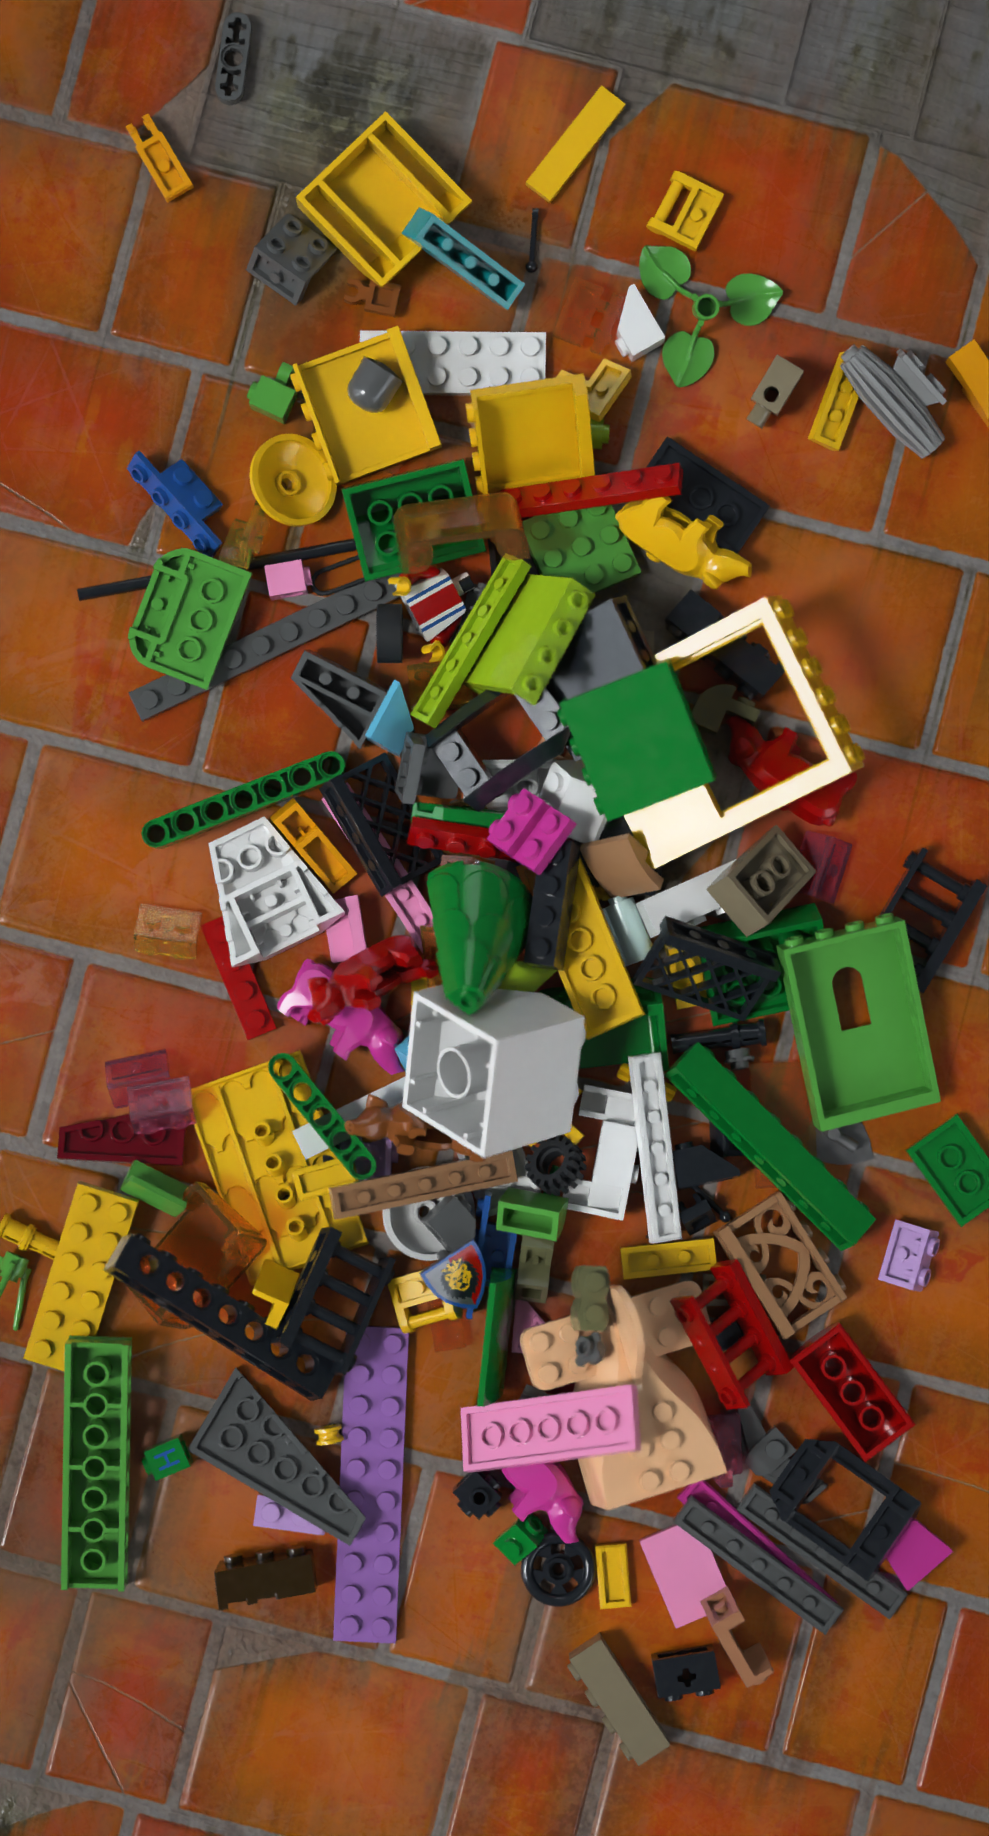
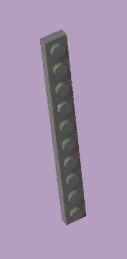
M401 573L366 581L339 591L225 646L208 690L377 610V604H389L400 599V596H392V593L397 589L394 584L388 583V579L390 577H399ZM164 675L129 692V695L141 720L144 722L207 690Z

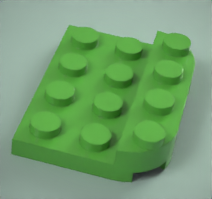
M176 549L158 558L153 566L152 576L134 623L129 629V644L135 658L144 666L208 691L251 580L252 573L191 549Z

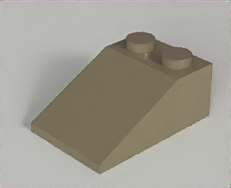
M776 824L727 867L706 890L744 935L748 937L768 925L816 873V870Z

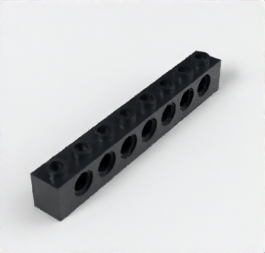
M135 1233L134 1235L129 1234L121 1237L103 1269L105 1272L308 1400L313 1401L324 1397L334 1377V1374L330 1373L334 1364L333 1361L298 1343L292 1345L291 1348H280L278 1356L274 1355L271 1350L270 1341L276 1329L265 1324L268 1316L262 1317L254 1312L255 1307L244 1300L237 1301L229 1296L230 1292L225 1287L216 1283L210 1284L202 1279L204 1275L200 1271L192 1267L185 1268L176 1262L178 1260L177 1257L165 1250L158 1251L150 1245L151 1241L145 1236ZM142 1258L146 1259L150 1264L148 1274L141 1269L140 1262ZM168 1275L173 1276L176 1280L175 1290L170 1289L167 1285ZM195 1291L202 1296L201 1307L197 1306L193 1301ZM221 1308L225 1309L228 1313L227 1323L222 1322L219 1317ZM247 1324L254 1330L252 1340L245 1333ZM299 1357H301L305 1362V1369L303 1372H301L297 1367V1360Z

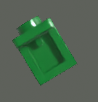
M531 1513L524 1522L518 1518L495 1539L493 1544L516 1565L538 1547L548 1529L538 1517Z

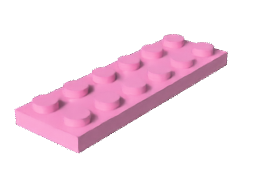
M632 1384L494 1403L484 1407L472 1406L461 1408L463 1471L468 1473L641 1451L637 1386Z

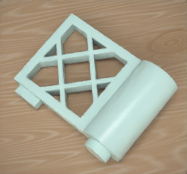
M616 896L609 899L610 906L602 910L625 966L644 960L653 944L636 907L634 897L627 899V897Z

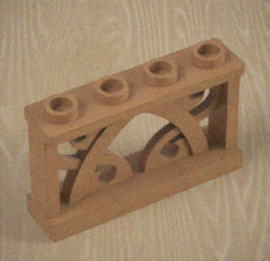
M774 1192L727 1224L713 1231L729 1259L739 1260L778 1337L787 1339L800 1328L846 1300L847 1296L844 1291L847 1288L841 1277L837 1273L833 1275L827 1264L830 1263V1260L821 1247L816 1249L810 1238L813 1236V1233L804 1220L799 1222L793 1211L796 1210V1206L785 1195H782L781 1192ZM771 1209L778 1211L783 1219L782 1225L775 1227L772 1222L773 1218H771L767 1225L769 1233H763L761 1227L763 1214ZM754 1218L756 1233L735 1237L732 1231ZM790 1228L796 1236L797 1240L785 1236L790 1230ZM755 1244H760L762 1250V1258L758 1262H753L750 1259L752 1251L759 1253ZM767 1244L783 1246L798 1253L797 1273L793 1285L781 1278L762 1280L759 1274L766 1268L769 1260ZM810 1260L818 1272L813 1271L809 1273ZM816 1280H821L827 1288L826 1296L820 1302L809 1301L802 1295L804 1289L809 1293H818L813 1289V1283ZM779 1284L789 1290L790 1293L787 1295L782 1290V1295L776 1298L772 1290L775 1285ZM799 1301L810 1308L809 1311L790 1323L786 1318Z

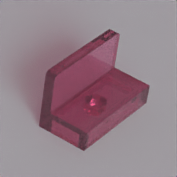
M806 831L800 853L816 870V873L798 893L834 904L853 845L833 836Z
M166 1049L105 1062L106 1085L116 1109L175 1096Z

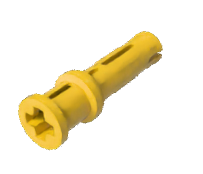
M7 1212L0 1223V1239L3 1238L18 1245L19 1250L27 1251V1249H30L54 1260L59 1244L58 1240L36 1231L35 1225H25L11 1218V1214Z

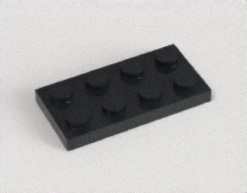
M666 437L646 468L674 463L681 464L683 470L681 494L669 496L672 501L667 507L681 512L691 521H694L696 518L705 521L709 515L716 516L724 523L717 532V546L738 554L770 505L669 437Z

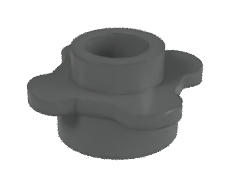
M749 1048L729 1050L725 1052L726 1060L723 1065L730 1066L732 1071L749 1068V1062H753L755 1057L750 1055Z
M593 1332L591 1336H580L577 1339V1357L575 1362L578 1366L584 1367L586 1363L596 1365L602 1361L605 1355V1345L601 1341L599 1333Z

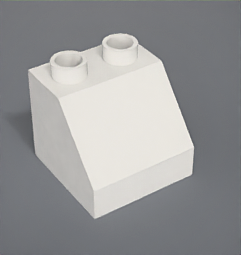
M443 985L415 991L413 995L402 1107L483 1158L571 1132L574 1104L579 1095L577 1076L581 1047L586 1038L585 1017L543 993L497 989L478 1010L468 1016L445 998Z

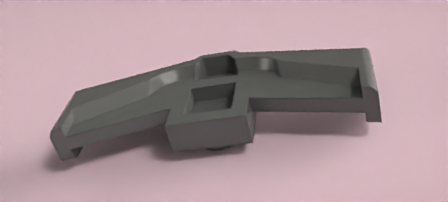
M751 1405L748 1408L726 1410L724 1407L720 1412L745 1458L746 1465L755 1475L762 1476L774 1484L791 1460L789 1457L797 1450L775 1425L766 1433ZM818 1479L802 1504L811 1502L828 1486L827 1483Z

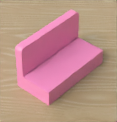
M358 895L335 900L345 911V914L326 929L331 961L333 963L343 962L367 949Z

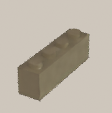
M600 1633L568 1653L571 1662L567 1665L569 1671L576 1681L583 1680L588 1688L584 1691L585 1695L594 1708L598 1705L605 1714L602 1717L605 1726L611 1734L617 1732L623 1741L619 1746L629 1761L634 1758L638 1766L670 1746L667 1734Z

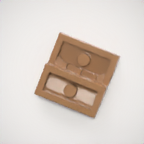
M630 833L581 845L580 850L588 868L599 885L611 898L661 890L664 879L645 862L648 850Z

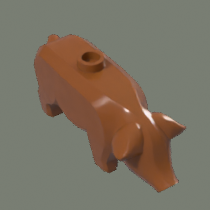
M369 1094L365 1110L357 1118L345 1122V1129L349 1135L362 1137L364 1143L388 1138L395 1144L399 1154L410 1156L414 1153V1147L432 1151L452 1149L458 1154L469 1156L473 1162H484L486 1159L403 1108V1101L393 1107H388V1103L385 1100Z

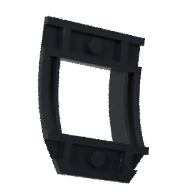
M548 683L535 706L520 696L515 695L545 741L517 758L494 776L491 775L461 731V728L489 707L508 696V693L485 690L440 723L436 729L434 728L426 734L427 748H433L464 794L465 798L463 801L476 811H482L496 797H500L529 774L565 752L564 748L568 737L572 734L569 726L564 727L560 721L557 709L561 708L560 701Z
M805 1439L769 1490L782 1521L824 1549L867 1582L880 1571L879 1567L914 1517L917 1518L922 1505L916 1498L836 1441ZM832 1459L886 1496L851 1548L798 1511V1508Z

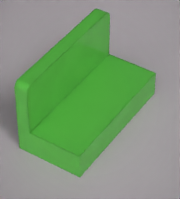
M135 1159L128 1170L120 1190L176 1218L186 1209L188 1203L185 1200L191 1187Z

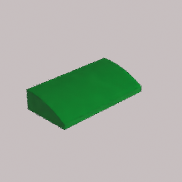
M491 1268L477 1406L480 1407L496 1402L504 1392L516 1269Z

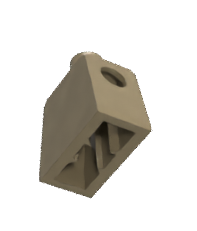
M777 354L751 397V401L755 405L747 420L762 429L771 413L778 416L803 376L804 370ZM770 389L778 392L774 402H769L765 399V395Z

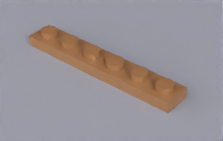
M509 1150L489 1156L484 1162H473L468 1158L328 1187L333 1217L337 1220L518 1182L513 1151Z

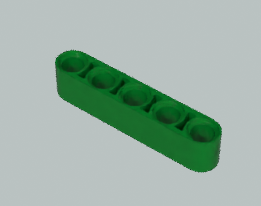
M286 1053L274 1055L268 1065L269 1073L273 1080L349 1174L360 1181L370 1179L376 1171V1161L373 1155L356 1135H349L352 1142L348 1149L338 1150L333 1145L334 1137L339 1133L348 1134L345 1129V1121L292 1056ZM287 1060L291 1063L292 1070L287 1076L281 1077L275 1074L274 1066L278 1061ZM300 1084L308 1085L312 1090L310 1098L306 1101H299L294 1097V1090ZM324 1108L330 1111L332 1118L327 1125L320 1126L314 1122L313 1116L317 1110ZM360 1157L367 1158L371 1162V1170L365 1175H359L353 1169L354 1161Z

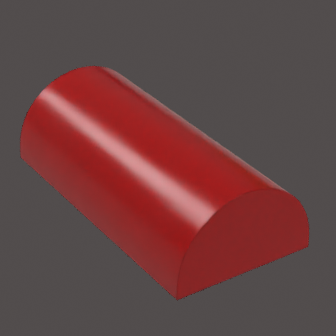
M836 1322L818 1332L791 1355L789 1361L865 1462L916 1425L840 1322Z

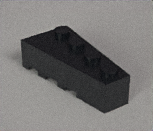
M690 589L666 617L665 622L668 624L666 629L678 640L686 639L721 621L724 616ZM746 635L700 658L704 661L707 657L716 665L713 668L714 671L726 681L729 678L739 685L737 688L738 692L751 701L754 698L759 702L785 672L780 661L776 665L770 661L771 656L762 645L755 642L749 644L745 641L748 638Z

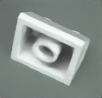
M553 760L539 798L577 824L568 836L569 838L582 843L599 840L607 820L604 814L599 815L595 807L593 798L597 797L593 785L588 786L584 780L581 770L585 767L583 761Z

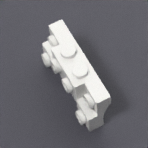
M584 1084L578 1115L603 1121L591 1181L577 1178L574 1182L578 1186L575 1189L569 1186L570 1192L563 1193V1197L569 1198L568 1210L623 1221L630 1183L636 1184L639 1172V1165L634 1164L636 1152H639L633 1097L631 1093Z

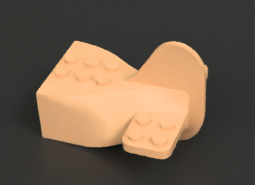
M693 1281L678 1282L632 1297L629 1296L622 1286L610 1285L605 1298L609 1308V1320L605 1331L574 1330L569 1315L529 1327L521 1334L520 1344L530 1380L537 1389L550 1390L575 1382L573 1392L631 1384L637 1386L641 1451L578 1459L589 1501L593 1506L611 1510L727 1473L698 1392L688 1377L666 1355L667 1353L693 1346L681 1322L676 1318L675 1311L670 1303L673 1297L694 1295L696 1298L701 1294L699 1285ZM705 1306L701 1309V1311L704 1314L708 1324L710 1325L711 1323ZM593 1332L599 1333L601 1341L605 1345V1355L602 1361L596 1365L586 1363L584 1367L578 1366L575 1362L577 1357V1339L580 1336H591Z

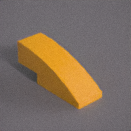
M973 339L950 355L945 363L963 388L961 390L989 428V360L975 339Z
M294 798L270 816L273 823L333 894L357 875L356 871Z

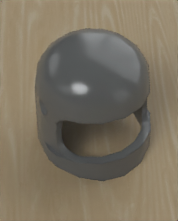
M364 356L352 379L349 381L347 392L352 402L361 409L371 413H379L386 409L403 381L385 364Z

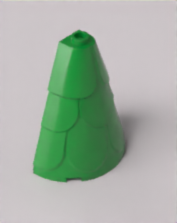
M457 861L442 865L428 873L427 888L438 947L436 953L445 998L470 1016L502 984L506 974L524 951L533 897L525 884L504 868L481 861L479 865L464 864V861Z

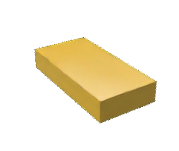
M337 1158L291 1171L299 1201L329 1194L328 1187L360 1181L353 1178ZM354 1161L353 1169H354V1171L357 1173V1169H356V1165H355V1161Z
M626 1542L595 1544L600 1609L631 1607Z

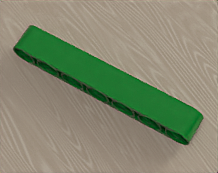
M324 752L150 820L142 828V839L152 848H166L320 788L330 779L346 772V763L337 752ZM335 758L340 762L339 771L332 775L325 773L323 770L325 761ZM302 769L308 770L311 773V780L305 786H299L294 781L296 772ZM271 781H278L282 786L281 793L276 797H269L265 792L266 785ZM242 792H249L253 798L252 804L245 809L239 808L236 803L238 795ZM215 803L221 804L224 810L222 817L218 820H211L207 814L208 808ZM184 815H192L194 818L193 828L189 831H181L178 825L179 819ZM155 826H162L165 830L164 839L161 842L153 843L149 836L151 829Z

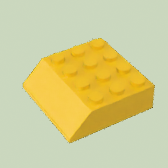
M386 111L296 196L298 208L362 274L381 288L423 250L401 234L419 207L433 213L449 225L472 203L471 198Z

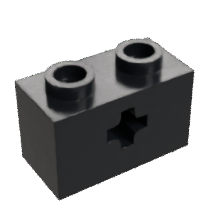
M712 1644L651 1654L658 1699L664 1698L665 1701H677L683 1698V1694L695 1693L696 1696H707L713 1694L714 1689L721 1688L715 1650ZM682 1669H689L691 1674H689L688 1680H683Z

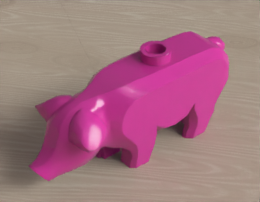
M306 959L297 973L292 989L285 992L278 1001L277 1009L287 1017L291 1015L295 1020L306 1026L309 1020L307 1014L312 1009V994L309 991L307 981L314 977H326L329 980L334 969L321 963H315L311 959ZM381 1006L372 1011L345 1007L342 1013L328 1024L335 1029L329 1044L334 1047L333 1051L344 1060L348 1059L353 1050L363 1045L369 1048L374 1060L390 1075L404 1071L395 1051V1048L404 1040L403 1032Z
M559 1462L501 1469L506 1479L515 1487V1490L508 1499L514 1505L512 1508L513 1513L521 1521L524 1522L526 1517L535 1511H546L551 1526L564 1543L579 1542L576 1535V1526L582 1513L583 1498L577 1493L566 1470ZM491 1470L481 1472L487 1475Z

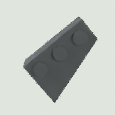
M311 649L304 650L291 679L354 741L353 743L359 749L364 748L368 741L365 734L381 706L388 689Z

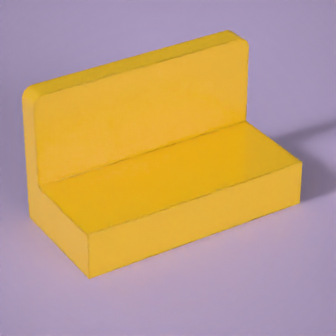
M265 1259L252 1293L272 1303L265 1324L277 1329L289 1305L299 1273L268 1259Z

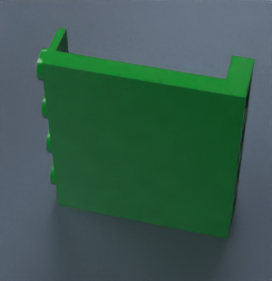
M670 657L658 661L655 665L569 699L564 698L559 703L561 708L557 709L560 721L564 727L569 726L573 738L569 739L571 748L576 757L581 756L585 766L581 769L584 780L588 786L593 785L597 797L593 798L595 807L600 816L605 815L607 822L715 781L716 772Z

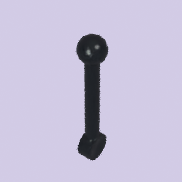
M533 208L529 261L525 266L526 270L530 273H534L538 268L535 262L539 208Z
M700 1187L691 1188L703 1200H707L708 1204L720 1215L722 1222L727 1223L731 1221L732 1214L730 1211L723 1210Z

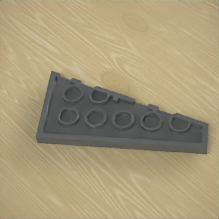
M235 1367L189 1446L188 1451L351 1546L366 1520L365 1515L238 1368Z

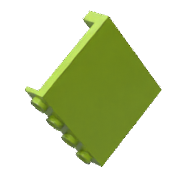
M527 574L462 684L478 695L485 690L514 694L535 706L592 603L595 594L573 578Z

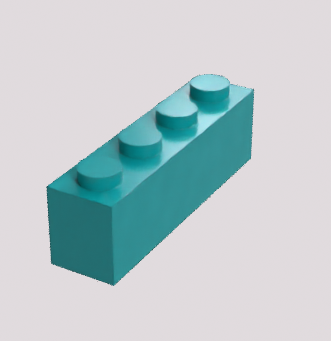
M419 207L401 233L490 301L506 310L510 308L525 286V283L436 215Z

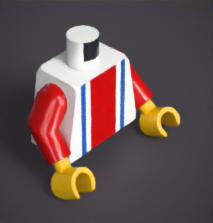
M414 564L401 573L399 577H390L388 583L394 584L397 590L392 593V596L401 597L419 634L427 642H431V644L424 645L421 648V652L426 654L432 651L430 663L441 661L445 656L444 648L461 622L462 615L466 612V607L460 596L474 589L475 586L467 572L451 579L444 569L437 568L435 565Z

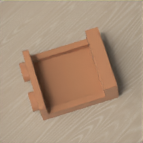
M728 1586L700 1601L714 1632L745 1686L748 1688L765 1682L769 1675L774 1673V1670L761 1644L756 1643L743 1650L731 1631L733 1627L744 1622L745 1619Z

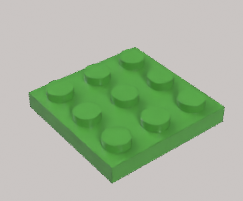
M612 505L538 515L518 524L540 575L573 578L595 594L642 573L628 540L620 530L619 522L615 519V511Z

